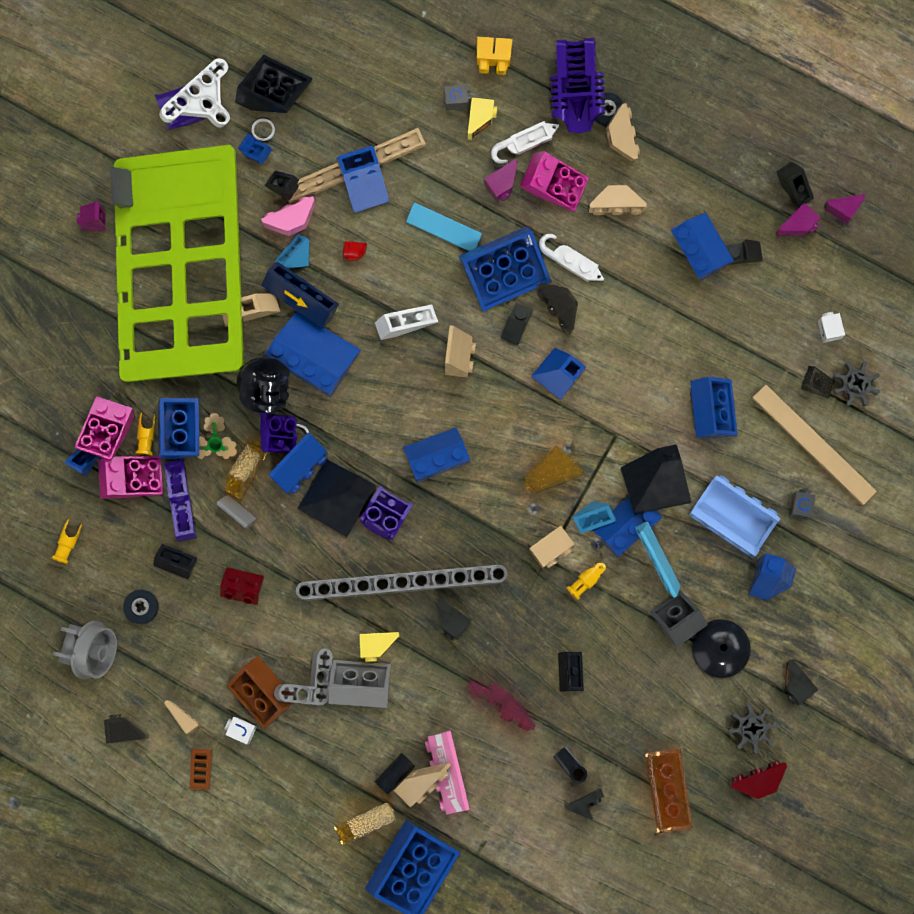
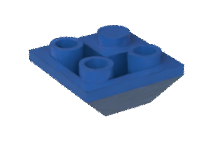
M555 347L531 377L561 400L584 373L586 366L572 355Z

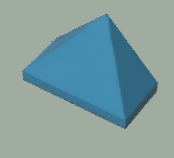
M297 234L274 262H279L286 268L309 266V239Z
M595 501L589 503L573 516L580 534L616 522L609 504Z

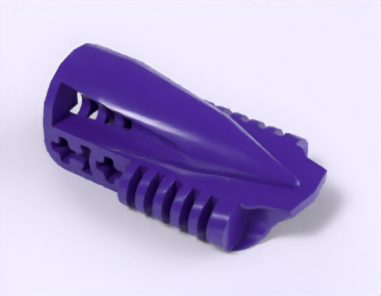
M595 37L585 38V40L579 42L567 41V39L557 40V75L550 76V81H554L550 84V87L558 89L551 90V94L556 95L551 97V101L555 102L551 103V108H556L551 110V117L563 120L566 123L568 132L584 133L591 131L597 115L605 114V107L601 106L605 105V100H600L605 98V94L597 93L603 92L605 88L604 86H599L604 84V80L600 79L604 78V73L596 72Z

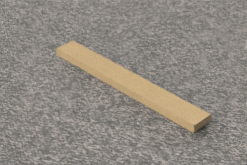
M416 128L379 144L374 149L381 166L425 147L426 143L419 128ZM338 163L299 179L297 183L299 187L292 198L288 200L289 204L296 203L303 197H310L344 182Z
M767 385L752 398L861 505H864L877 492Z

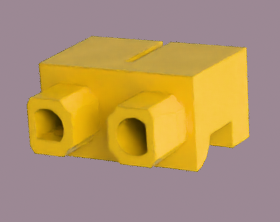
M477 37V65L479 73L487 74L489 73V66H497L496 74L506 75L507 69L510 67L512 39L496 38L495 53L493 54L494 38Z

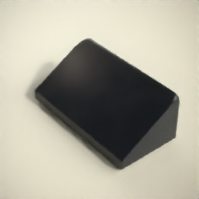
M162 544L154 557L153 565L182 578L189 579L197 557Z
M582 652L558 653L560 691H584Z

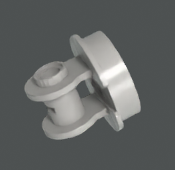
M98 621L88 622L83 627L72 624L69 625V628L61 627L60 631L66 632L60 653L53 651L52 654L59 657L58 662L70 665L75 676L80 679L104 676L115 659L117 650L115 633Z

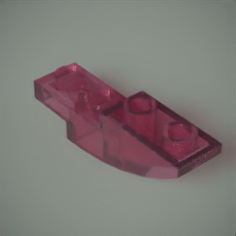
M470 680L467 686L470 689L469 693L477 698L480 695L488 698L486 702L495 707L500 704L501 707L498 712L502 714L500 718L510 723L512 720L518 722V727L525 731L535 729L536 726L525 708L511 694L492 682L487 689Z

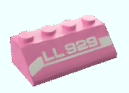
M451 731L428 736V741H425L427 753H432L433 760L430 761V765L435 766L448 762L451 764L447 769L449 774L443 781H436L438 784L436 790L437 792L441 791L442 799L439 800L441 811H446V815L470 810Z

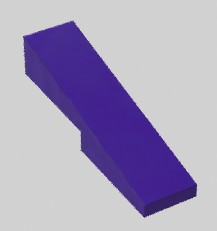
M184 461L164 463L175 537L178 542L195 539L197 535Z

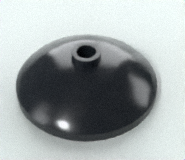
M719 619L708 622V625L697 632L693 639L692 654L696 664L703 672L712 677L727 678L736 675L746 666L750 658L751 646L747 634L739 625L729 620ZM722 644L727 647L725 652L720 650Z

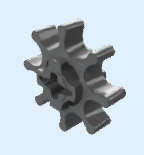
M847 361L844 364L847 369V375L843 376L838 372L833 375L834 379H839L842 382V388L836 389L833 394L846 393L848 401L845 406L847 407L852 404L853 398L860 399L862 406L865 407L869 404L865 397L866 393H872L875 396L880 393L879 389H874L871 386V380L877 379L880 375L879 373L873 376L867 375L865 373V367L868 364L866 361L861 364L860 370H854L851 362ZM854 382H855V383H858V382H859L860 385H859V386H857V385L854 386L853 383H854Z
M747 704V715L745 717H740L736 712L731 714L732 717L738 720V727L734 730L728 729L727 733H738L741 740L736 745L737 749H741L745 742H749L753 747L752 752L757 754L759 752L757 744L760 740H764L768 745H773V741L767 738L766 732L769 728H777V724L767 725L764 722V716L769 712L768 709H763L762 713L756 716L752 713V705ZM751 723L752 726L760 727V729H756L753 733L752 731H744L745 728L751 727Z

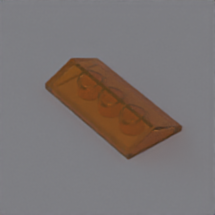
M681 749L646 753L657 832L665 833L693 828Z

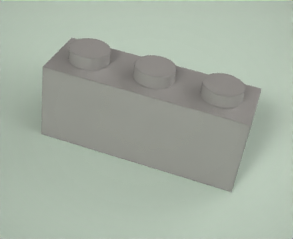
M333 660L329 682V704L387 708L391 664Z

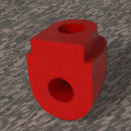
M343 242V258L347 259V261H358L366 254L367 243Z

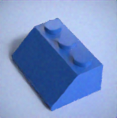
M707 213L688 219L671 229L700 280L706 279L734 262Z
M708 376L690 381L696 437L719 438L738 436L732 380Z
M160 398L158 401V459H181L199 456V399Z
M457 427L403 447L416 483L470 463L468 452Z
M308 432L272 470L269 476L286 494H295L301 488L300 483L304 479L308 480L314 474L313 470L315 467L323 465L328 459L326 457L328 452Z
M628 496L612 511L616 522L598 527L592 531L618 558L639 539L635 527L644 522H648L650 527H653L662 516L656 510L634 515Z

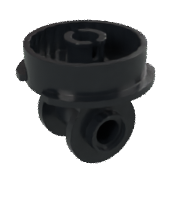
M259 357L248 361L240 369L237 376L236 385L240 394L239 400L247 409L257 413H272L285 408L289 397L287 392L288 376L290 375L289 369L281 361L271 357Z

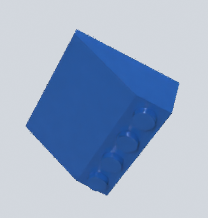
M527 226L458 256L482 311L551 282L534 234Z
M296 311L275 337L265 356L281 361L289 369V373L331 398L361 349L326 328H321Z
M406 819L364 889L373 897L404 914H424L460 852Z

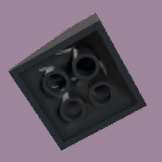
M263 54L238 85L235 103L251 111L288 113L312 82V78Z
M677 444L657 448L621 467L634 515L691 503Z
M326 460L297 509L347 538L375 492L376 486L359 475Z

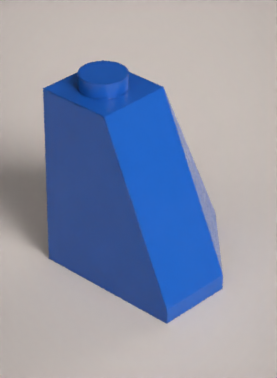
M767 553L758 558L748 595L769 600L792 587L796 568L784 558Z

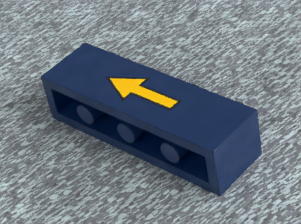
M279 262L268 269L261 285L268 292L281 299L321 328L325 327L332 320L339 306V303Z

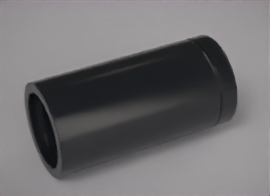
M400 753L374 782L389 795L415 765L403 753Z

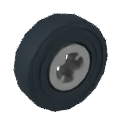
M605 92V98L600 99L605 100V105L601 106H609V109L613 110L610 113H607L605 110V114L597 115L595 120L602 126L609 124L619 106L623 104L622 99L618 95Z
M143 589L131 592L125 598L123 604L124 614L127 619L139 625L152 621L159 609L156 597L151 592ZM141 602H144L143 606L146 607L145 610H141V612H138V607H136V605L138 603L141 604Z

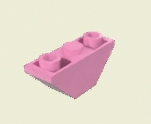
M313 196L303 197L296 204H288L283 206L280 211L265 214L264 218L261 219L265 228L287 236L305 230L315 208V200Z

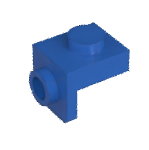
M250 134L246 135L238 147L246 158L261 165L272 151L270 146L255 140Z

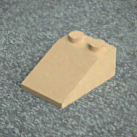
M451 325L449 327L445 359V375L468 378V372L472 373L474 361H470V356L475 354L476 343L472 342V336Z

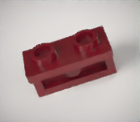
M227 567L220 585V596L228 600H237L246 604L257 605L264 576Z

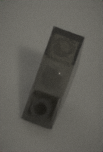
M540 283L537 286V296L542 302L545 301L547 303L549 313L553 317L556 316L560 321L558 324L563 332L567 331L569 335L572 334L578 307L577 300L566 287Z

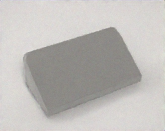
M229 495L217 502V505L246 530L256 521V517Z

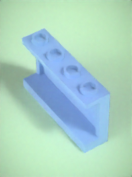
M716 475L689 513V516L753 559L781 518L777 516L778 513L775 510L763 507L761 505L762 502L757 498H750L745 495L746 492L738 486L733 487L724 476Z

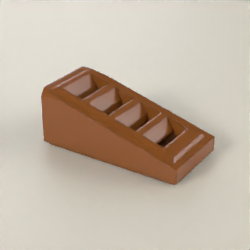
M192 749L190 789L210 790L213 750ZM197 755L207 756V760L197 759ZM196 763L206 764V768L196 767ZM196 771L206 772V776L195 775ZM195 779H204L206 783H195Z

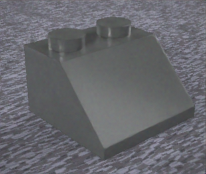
M681 590L675 598L671 596L649 612L676 648L708 625L700 609Z

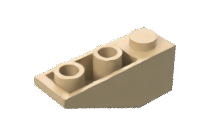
M448 762L413 770L394 791L410 807L416 802L420 804L427 797L425 792L431 793L438 786L436 781L442 782L449 774L447 769L451 764Z

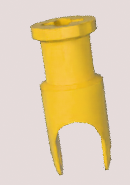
M141 412L137 430L138 450L135 454L138 456H153L151 446L155 435L156 416L155 414L153 415L152 428L146 429L141 424Z
M69 518L64 524L57 543L59 545L56 553L51 557V559L64 564H68V556L71 549H74L82 528L81 523L76 536L68 537L65 534V529Z
M597 563L592 568L584 570L578 576V580L571 586L566 587L568 592L576 600H579L583 592L591 589L597 583L600 575L606 570L605 564Z

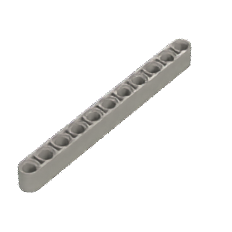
M489 565L307 581L297 585L296 594L303 601L492 585L503 583L507 578V570L502 565ZM497 569L502 570L504 577L496 579L493 576V572ZM475 572H483L485 578L482 581L475 580L473 576ZM457 573H463L465 581L458 583L455 581L454 576ZM437 575H444L446 582L444 584H437L435 582ZM418 577H425L427 583L424 586H418L416 584ZM399 578L407 580V585L404 588L396 585ZM382 579L388 582L387 588L383 590L377 587V583ZM366 581L369 584L366 591L358 589L360 582ZM342 583L349 585V590L346 593L339 592V586ZM322 585L330 587L328 594H320L319 590ZM308 586L310 594L308 596H301V588Z

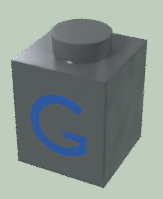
M467 85L444 86L446 111L468 109V102L472 100L471 91H467Z
M800 489L799 492L796 491L792 497L789 516L805 520L812 518L816 495H812L811 491Z

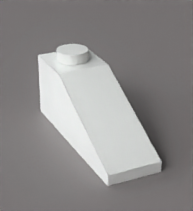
M427 305L384 314L375 322L380 339L383 340L433 325L438 320L433 306Z

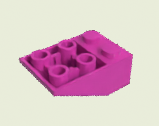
M543 151L533 154L520 187L534 196L575 211L589 178Z
M96 396L74 448L112 460L134 420L133 408Z
M158 456L113 457L112 460L102 458L98 461L100 499L163 494L161 459H158Z

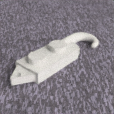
M543 121L512 135L510 138L493 146L491 150L492 159L498 164H505L508 160H501L497 157L499 150L507 147L511 153L519 155L552 140V136L559 128V124H549Z
M546 234L541 237L539 241L540 251L556 261L557 264L587 282L604 280L598 269V264L572 248L562 245L555 251H552L546 247L545 241L548 238L556 239V235Z

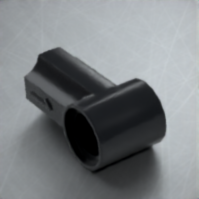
M567 746L553 756L574 783L578 784L586 780L587 770ZM581 769L584 772L583 779L576 780L573 777V771Z

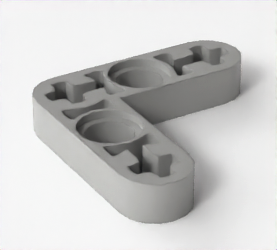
M320 648L313 653L310 686L279 684L274 691L275 698L281 702L310 705L326 704L329 699V682L333 660L331 651L326 648ZM320 655H324L325 659H320ZM320 671L324 673V680L322 682H319L317 679ZM301 689L305 691V698L303 700H300L298 697V692ZM290 691L292 695H282L281 692ZM316 695H322L321 699L316 698Z

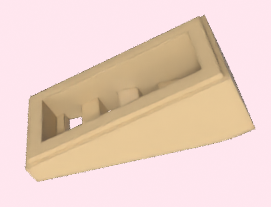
M170 700L164 702L185 734H191L201 726L198 721Z

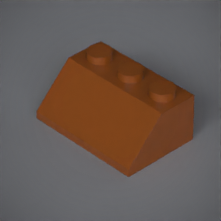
M259 656L243 666L226 685L264 730L293 704L281 702L275 698V688L283 683ZM290 691L281 692L282 695H292Z

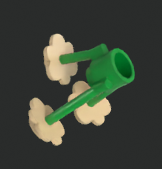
M212 413L210 417L204 419L205 431H211L213 436L208 441H205L204 437H199V456L197 457L203 459L204 456H209L211 451L216 452L218 456H223L224 459L235 456L237 454L236 442L231 441L229 437L221 439L217 436L218 431L220 432L225 429L223 424L224 418L219 417L217 413Z

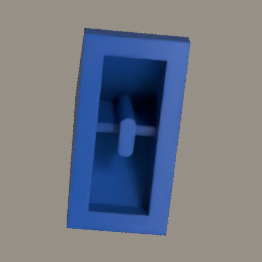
M77 449L65 461V464L87 477L99 456Z

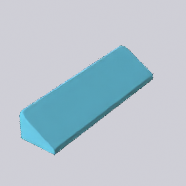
M417 203L413 204L406 221L410 225L467 251L476 249L482 238V233Z
M644 522L635 527V530L667 593L675 598L678 595L680 583L649 523Z

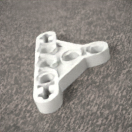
M218 58L211 62L162 107L159 113L160 118L164 122L171 123L180 115L208 118L216 127H224L230 119L229 113L221 105L220 78L228 70L226 61ZM220 65L222 69L214 74L213 71ZM208 75L211 78V83L203 82L202 76ZM191 86H195L198 89L199 93L197 95L190 92L189 88ZM177 98L185 99L186 105L180 106L177 103ZM203 100L210 101L212 108H205ZM174 107L175 110L172 114L167 116L165 113ZM216 114H222L225 117V121L219 122L216 119Z

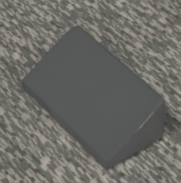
M111 167L112 203L120 209L132 207L131 171Z

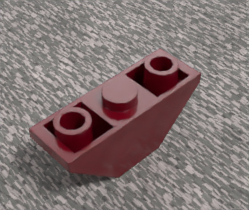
M779 760L768 764L769 768L762 770L759 767L751 770V775L743 777V774L731 778L733 782L728 783L730 788L754 799L763 798L777 792L787 764L786 762L780 763Z

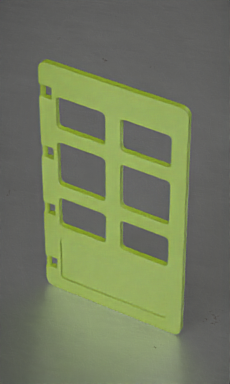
M222 145L116 160L114 167L131 171L133 195L132 207L120 209L115 205L120 378L125 382L239 371L244 366L235 149L231 145ZM224 217V244L185 248L186 221ZM170 223L171 249L169 251L132 254L131 230L133 227ZM126 236V246H121V237ZM225 259L227 298L220 301L188 304L187 263ZM171 265L173 304L165 307L134 310L133 270ZM123 293H128V302L123 303ZM228 315L229 340L227 343L189 347L188 320L190 318ZM173 320L174 347L172 349L135 352L134 326L136 324ZM124 350H129L130 360L124 359Z

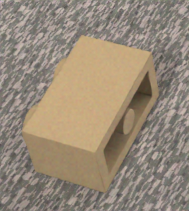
M559 526L530 547L529 551L542 569L546 566L549 569L557 563L556 559L559 556L565 557L573 551L574 543L562 526Z

